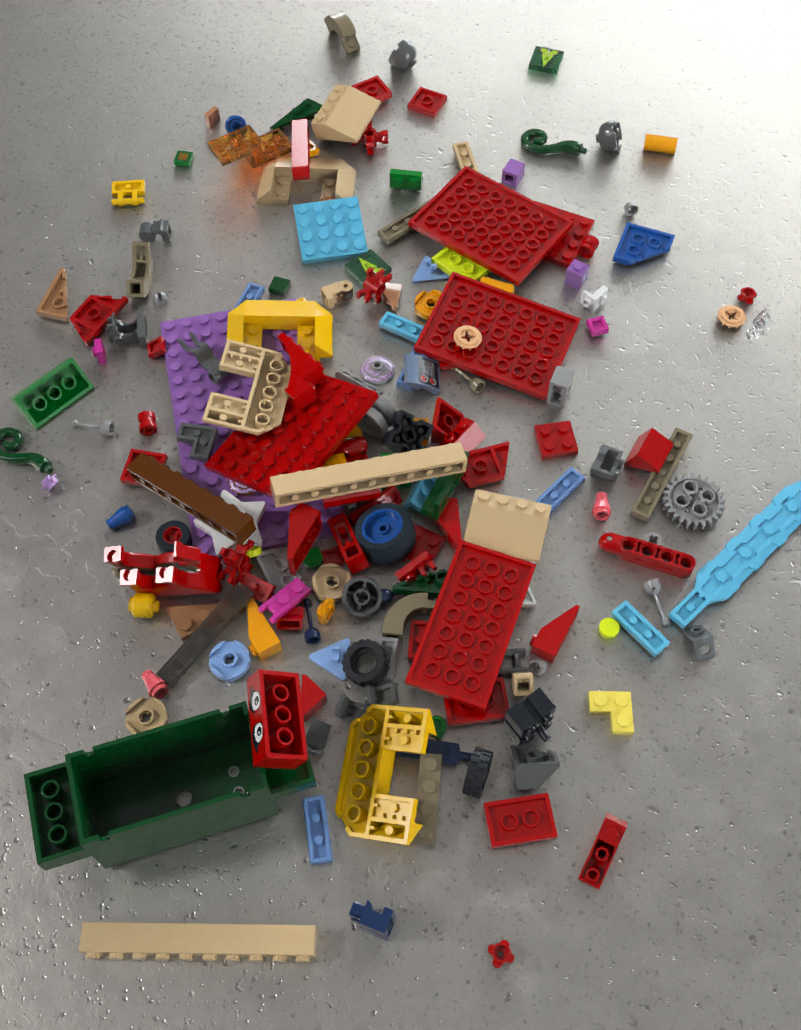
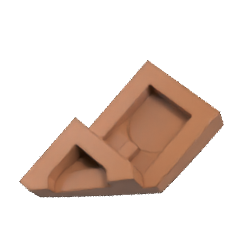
M385 283L386 287L382 293L384 297L383 304L392 306V310L396 311L399 305L402 285Z

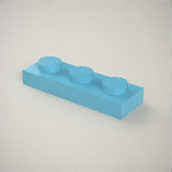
M389 311L385 313L379 322L380 328L415 343L424 328L422 325Z
M625 600L611 612V616L654 658L669 646L670 641L628 601Z

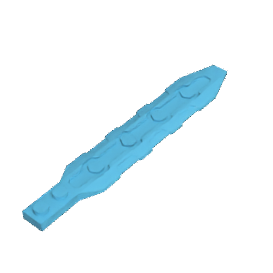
M801 481L784 487L760 514H757L749 521V525L740 534L733 537L712 561H708L697 572L694 589L669 613L668 617L684 630L709 604L729 599L740 588V584L753 571H757L764 564V560L777 547H781L788 540V536L801 524Z

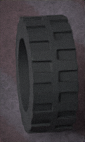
M361 639L358 642H354L343 655L342 664L346 677L360 687L367 685L376 686L379 682L383 681L390 669L388 653L374 640ZM364 654H372L375 658L374 668L367 673L360 672L357 668L358 659Z
M475 747L466 772L462 789L463 794L480 799L491 767L492 751Z

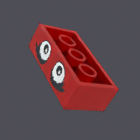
M258 669L246 680L253 767L296 769L308 760L299 673Z

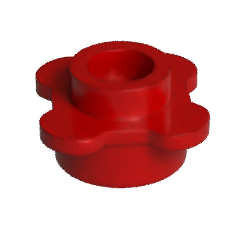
M745 287L741 289L737 299L751 305L754 302L753 299L757 297V293L753 288Z
M501 940L500 943L496 945L491 944L488 947L487 951L492 956V964L495 968H500L502 964H510L514 961V955L511 953L510 944L507 940Z

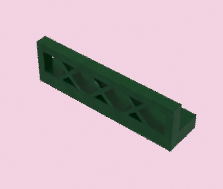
M464 451L469 460V452ZM465 472L439 477L421 507L420 514L439 520Z

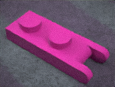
M296 577L258 608V611L263 613L268 609L273 614L269 619L273 624L311 593V589Z

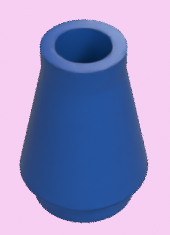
M128 505L121 506L106 523L111 530L133 522L132 519L136 516Z

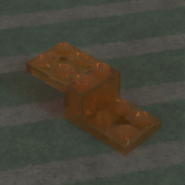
M247 125L207 142L208 148L222 166L245 157L254 169L292 152V143L280 128L258 136L252 127Z

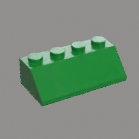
M72 357L61 362L9 400L19 413L37 429L94 386Z

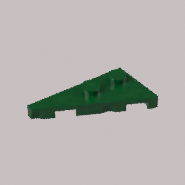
M309 98L303 100L302 103L270 127L271 133L283 131V127L292 124V120L314 119V115L318 113L322 104Z
M444 568L436 573H428V577L422 575L417 577L415 581L408 583L406 581L400 582L397 585H393L392 593L405 595L428 593V597H438L448 570Z

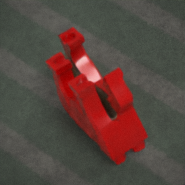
M174 541V552L159 555L125 552L123 546L105 547L103 562L115 566L111 571L116 578L120 579V586H128L136 593H153L156 597L218 594L222 591V584L220 579L217 578L223 570L221 558L202 553L198 547L183 545L182 542Z

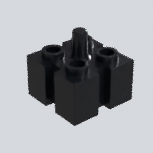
M402 409L394 413L389 424L393 429L385 433L381 446L391 451L401 450V453L424 449L425 446L422 445V442L429 439L434 426L422 419L414 421V415Z
M539 687L529 694L525 700L518 702L506 711L503 727L518 745L523 742L527 744L536 736L535 732L544 742H547L551 739V736L546 730L552 725L551 722L554 718L553 714L556 706Z

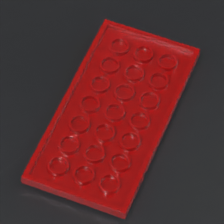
M460 540L409 669L405 684L485 712L536 564Z

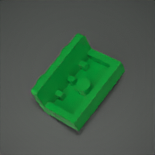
M390 169V188L421 191L423 184L421 171Z

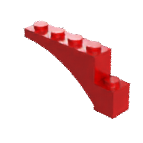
M282 332L277 337L283 350L289 355L291 362L289 384L284 391L290 403L298 411H301L317 400L315 385L325 379L324 367L320 361L316 362L309 352L306 353L300 344L297 345L291 336L288 337Z

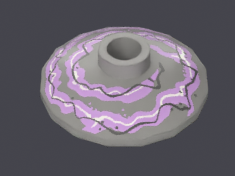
M373 356L362 363L360 374L367 383L382 385L393 378L395 366L386 357Z

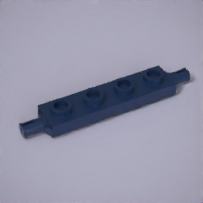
M428 739L426 753L441 754L442 764L456 766L459 760L470 762V757H472L473 753L460 751L458 743ZM396 752L395 755L420 760V754Z

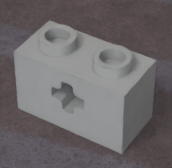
M560 366L556 367L550 380L546 404L564 408L571 390L574 376L573 370Z

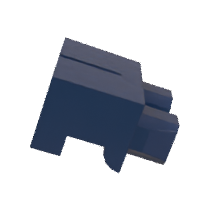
M367 900L366 905L354 901L349 912L351 921L358 923L363 932L388 941L396 920L394 910L385 907L383 913H379L373 910L372 904Z

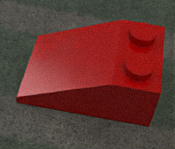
M298 503L289 513L287 560L290 574L293 576L323 529L320 511L304 503Z

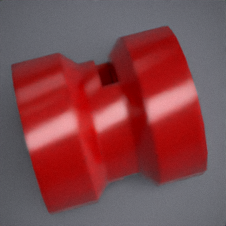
M592 235L585 236L578 248L579 255L585 259L592 258L599 246V240Z
M152 411L140 412L137 415L138 423L140 424V434L144 436L156 434L158 428L155 423V413Z

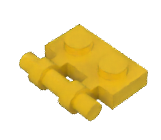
M144 179L113 181L111 193L113 198L118 197V199L111 200L112 206L124 207V205L133 204V206H139V204H145V198L138 197L145 196Z

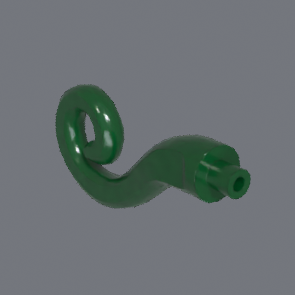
M529 129L521 135L522 146L533 153L567 152L579 156L580 153L585 155L587 152V148L583 147V143L573 140L543 145L547 142L548 136L541 129ZM533 136H539V137H540V138H534L533 143H531V142L529 141V139H530L531 137H533Z
M12 427L0 429V442L5 437H15L12 442L4 441L2 443L6 450H15L21 446L23 436L19 430ZM0 448V460L3 462L32 465L41 473L51 474L54 471L52 462L41 454L8 453Z

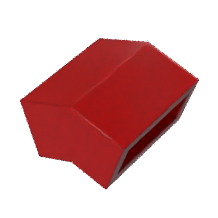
M293 607L278 619L277 629L302 630L305 614L304 607Z

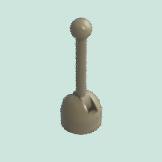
M458 368L451 369L470 381V388L475 393H479L484 388L485 381L481 378L475 377L472 379Z

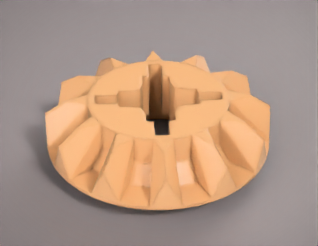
M733 305L722 307L717 315L718 322H722V326L726 325L729 329L731 327L737 329L746 320L744 311Z
M461 326L454 332L453 341L456 342V346L462 347V350L465 348L469 350L472 348L477 349L478 345L481 344L482 335L473 326ZM466 334H467L468 338L470 339V342H468V341L465 339V335H466Z

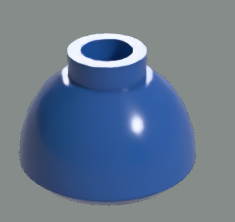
M232 115L226 120L225 129L229 135L240 137L246 132L247 124L243 117Z

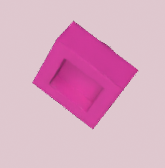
M604 316L587 319L586 325L592 337L609 332Z
M94 339L95 347H92L93 356L98 358L100 364L107 363L102 339Z

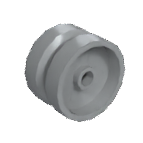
M379 395V398L358 422L357 426L362 430L363 434L374 439H380L387 432L388 427H390L389 424L396 410L386 398Z

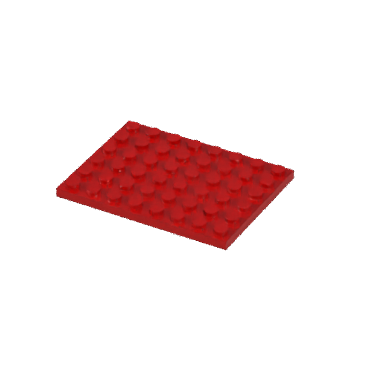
M467 166L454 176L408 221L410 228L517 286L544 259L574 224V221Z
M452 272L414 345L413 351L546 401L550 380L556 367H561L581 318ZM466 325L477 328L482 335L481 344L478 345L477 349L472 348L469 350L465 348L462 350V347L456 346V342L453 341L456 329ZM466 334V335H465V339H466L468 342H470V339L468 338V336H467V334Z
M325 375V379L315 385L317 400L301 411H298L287 398L279 427L260 435L234 430L204 466L213 473L273 497L270 477L311 470L318 467L322 468L376 402L379 395L376 391Z

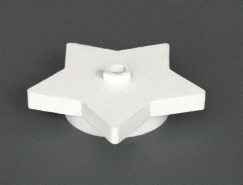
M223 490L220 497L226 503L234 504L241 512H247L254 518L253 522L256 530L248 539L254 542L253 546H262L263 542L257 524L266 509V503L264 501L241 502L228 491ZM194 520L196 527L212 537L217 557H221L219 552L222 547L227 550L229 548H236L237 543L200 520Z

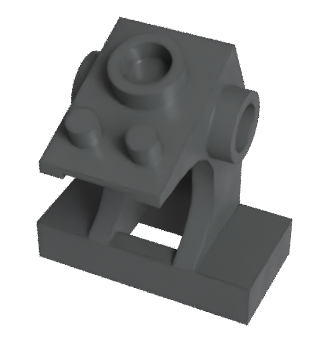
M137 310V318L130 323H123L122 320L116 319L113 312L111 317L107 319L110 323L106 324L105 335H108V342L116 345L139 342L141 349L147 348V320L144 310Z

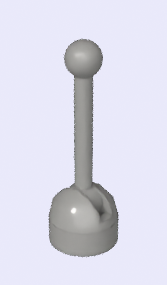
M76 420L71 423L74 428L80 426L100 429L102 434L112 436L115 432V423L113 421H104L101 425L78 423Z
M659 579L649 580L644 583V587L647 593L654 595L663 619L662 625L668 626L670 620L666 618L658 593L661 591V583Z

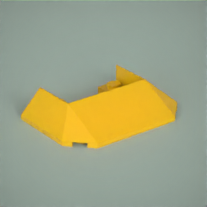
M246 300L228 313L227 339L262 348L263 329L297 330V345L300 344L306 353L309 352L313 358H332V314L316 301Z
M372 704L366 709L367 712L350 723L335 812L338 818L342 819L346 826L345 830L351 837L409 845L423 825L415 823L417 799L389 795L396 752L425 755L428 735L437 736L430 709Z

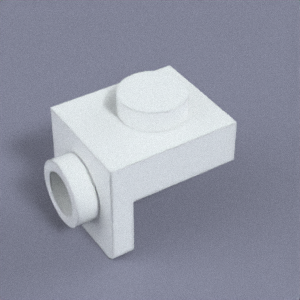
M603 285L593 295L584 290L581 294L580 303L584 307L595 311L600 305L606 303L608 288Z

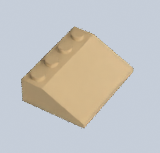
M335 85L311 122L315 139L357 143L381 102L351 86Z
M476 489L463 541L519 559L539 563L552 505Z

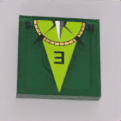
M536 46L528 69L557 75L564 57V51Z
M372 249L345 264V269L362 285L367 277L366 271L370 267L373 268L375 274L381 269L385 271L384 276L392 272V268Z

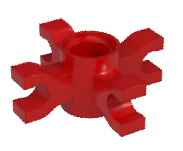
M371 120L358 142H351V145L363 143V146L367 148V156L373 155V148L376 147L377 142L389 144L388 130L376 132L375 128L372 127Z
M370 267L366 271L367 277L363 282V289L356 293V298L360 299L362 296H365L363 299L366 304L374 298L375 303L378 305L382 301L381 295L385 290V283L392 280V274L389 273L387 276H384V269L375 274L373 268Z
M248 539L245 545L242 544L240 546L237 544L235 549L229 548L227 550L222 547L219 555L223 557V564L226 567L219 573L217 578L224 581L225 577L229 575L227 582L233 585L237 571L243 572L246 570L250 573L253 565L249 563L250 558L246 553L254 545L252 540Z

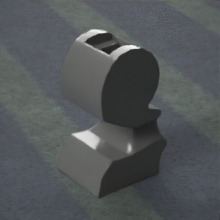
M160 219L159 221H153V224L150 222H143L141 224L139 238L142 241L154 242L157 234H160L163 241L171 243L172 229L168 220Z

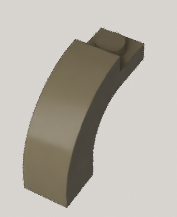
M340 11L325 17L324 21L329 33L336 32L346 55L361 49L355 35V27L344 12Z
M133 241V268L131 277L126 280L127 297H146L150 291L153 274L150 242Z
M415 593L398 600L385 616L382 637L398 638L403 643L404 629L408 622L418 616H431L437 599L431 601L428 600V593Z

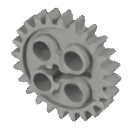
M684 473L682 479L678 475L675 481L671 479L662 494L663 510H668L666 516H673L672 522L678 520L679 527L685 524L686 529L692 526L694 531H696L697 526L704 530L706 525L710 528L713 523L716 524L723 515L726 500L722 499L724 493H718L721 487H714L715 481L709 483V477L703 480L701 479V474L696 478L693 473H691L690 477H687ZM701 490L690 512L686 513V510L688 509L690 503L693 501L697 491Z

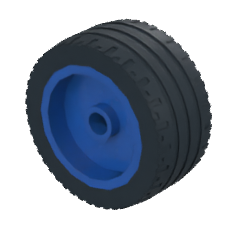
M383 503L372 506L361 514L355 525V537L365 557L373 563L389 565L399 562L408 556L414 548L416 542L415 527L407 511L397 504Z

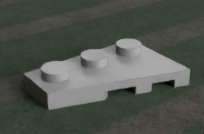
M273 548L254 557L265 581L277 586L273 596L296 577L311 589V593H314L312 585H308L298 572L294 576L290 574L288 563Z

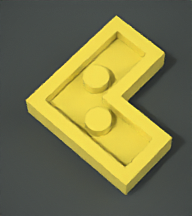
M588 692L589 714H610L611 734L633 735L631 692Z

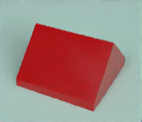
M440 397L436 399L432 421L434 428L431 432V443L440 444L445 436L451 433L464 418L461 412Z
M652 427L638 437L624 462V466L659 473L673 447V443Z

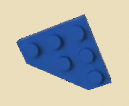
M627 222L612 261L629 266L669 252L675 235Z

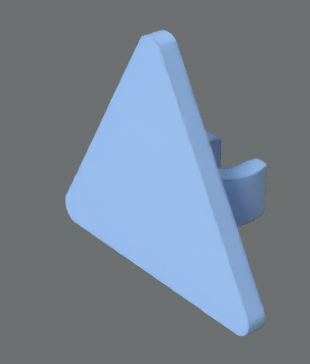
M425 256L412 282L448 280L449 276L440 270L436 263L432 264L429 256Z
M346 638L310 654L309 659L341 681H345L346 673L343 671L342 660L347 648L350 647V639Z

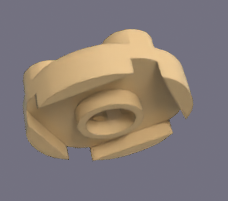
M325 564L314 573L312 589L320 601H324L327 598H332L335 602L342 600L343 588L351 579V576L347 570L345 571L340 568V565ZM330 579L333 582H337L334 586H330L327 583H329Z
M143 697L135 700L129 705L125 713V726L131 735L167 725L169 722L164 704L153 697L146 699ZM144 714L147 716L152 715L150 717L151 720L148 722H142V716Z

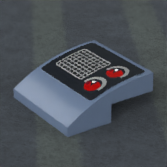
M404 354V384L417 391L424 388L436 395L440 392L439 363L424 356Z

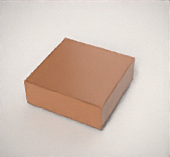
M215 106L204 114L206 126L210 129L220 121L219 109Z

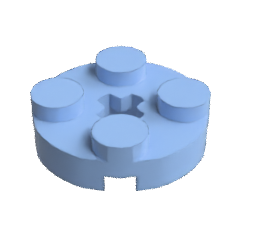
M222 641L211 650L209 666L217 678L226 682H233L241 678L248 671L251 665L250 655L246 646L239 641ZM227 657H234V662L232 664H226L225 659Z

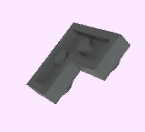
M181 422L176 438L178 442L193 444L189 455L191 460L207 462L210 459L218 429L217 427Z

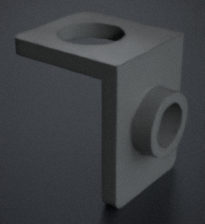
M697 625L683 630V633L693 642L696 661L715 656L714 638L702 625ZM703 645H709V651L706 654L699 653V649Z
M315 718L311 720L306 735V745L309 754L318 756L323 753L332 725Z

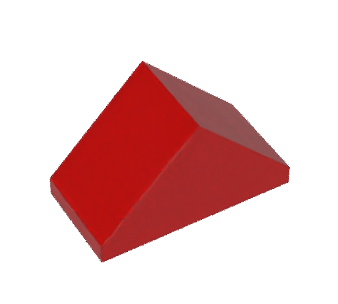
M302 675L301 699L304 722H306L328 701L326 693L307 675Z

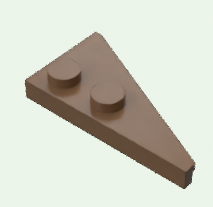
M61 267L36 309V313L38 316L68 323L67 272Z
M241 602L168 606L166 610L183 642L245 611L246 608L244 603Z

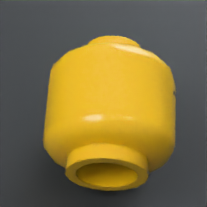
M135 593L129 599L128 610L135 618L151 619L154 617L155 612H159L160 602L156 600V596L153 593Z

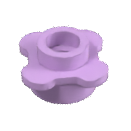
M56 474L52 477L48 475L41 482L43 486L40 489L44 488L46 491H49L58 482L55 478Z

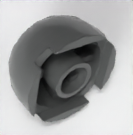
M405 38L399 42V48L393 50L389 57L391 66L398 70L412 68L417 61L415 60L417 56L415 45Z
M618 119L604 122L599 128V133H596V142L600 143V147L604 151H621L622 144L619 145V141L622 140L620 122H617Z
M356 576L345 584L342 591V602L349 613L355 616L366 617L379 608L382 602V591L374 579L368 576Z

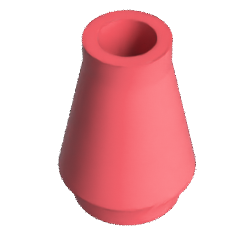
M598 492L596 494L592 510L596 520L604 521L611 515L607 493Z
M151 669L142 673L141 678L144 680L150 697L161 699L167 695L169 689L168 684Z

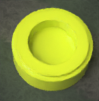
M253 546L247 551L246 555L249 558L260 555L262 553L261 546Z
M613 618L603 619L598 627L599 634L605 639L615 638L620 629L619 623Z

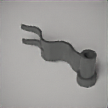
M191 331L188 334L196 348H190L183 340L177 339L181 347L187 353H193L202 368L209 371L208 376L215 385L221 382L222 378L230 374V372L219 370L221 360L213 354L207 343L199 342Z

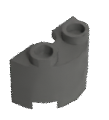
M602 444L590 473L615 483L619 474L617 469L621 470L624 460L621 459L624 451Z

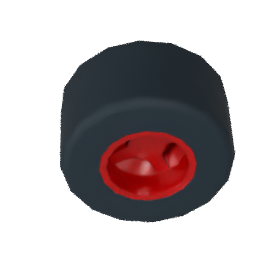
M168 521L162 524L156 531L155 539L161 553L174 552V541L182 542L183 545L192 546L193 544L190 530L183 522Z

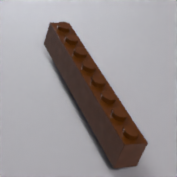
M141 453L126 467L134 481L240 546L256 530L253 522L254 518L249 513L241 512L234 504L226 503L218 495L214 496L207 488L199 487L192 479L188 480L180 472L172 471L168 465L159 463L151 455L147 456Z

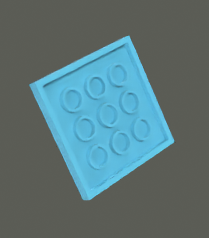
M358 196L293 205L303 264L368 255Z

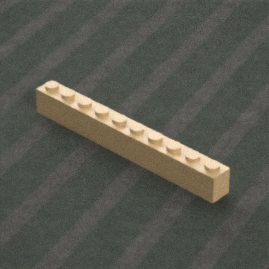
M461 442L449 443L442 446L270 477V486L275 507L277 508L466 472L468 459Z
M83 922L78 952L86 955V959L92 960L100 959V955L109 956L108 959L122 960L123 956H132L133 960H146V956H155V960L167 961L172 956L179 957L181 961H192L193 957H202L203 961H216V957H226L225 961L238 962L240 958H249L251 962H262L263 958H272L273 962H286V958H296V962L308 963L310 959L316 958L317 928L315 925Z

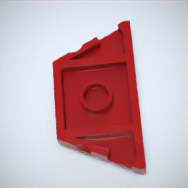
M90 295L69 319L85 345L89 346L106 328V324L110 323L107 321L108 317H111L113 312L116 316L129 301L125 296H122V299H113L112 296Z
M509 441L469 451L468 468L460 482L470 489L504 480Z

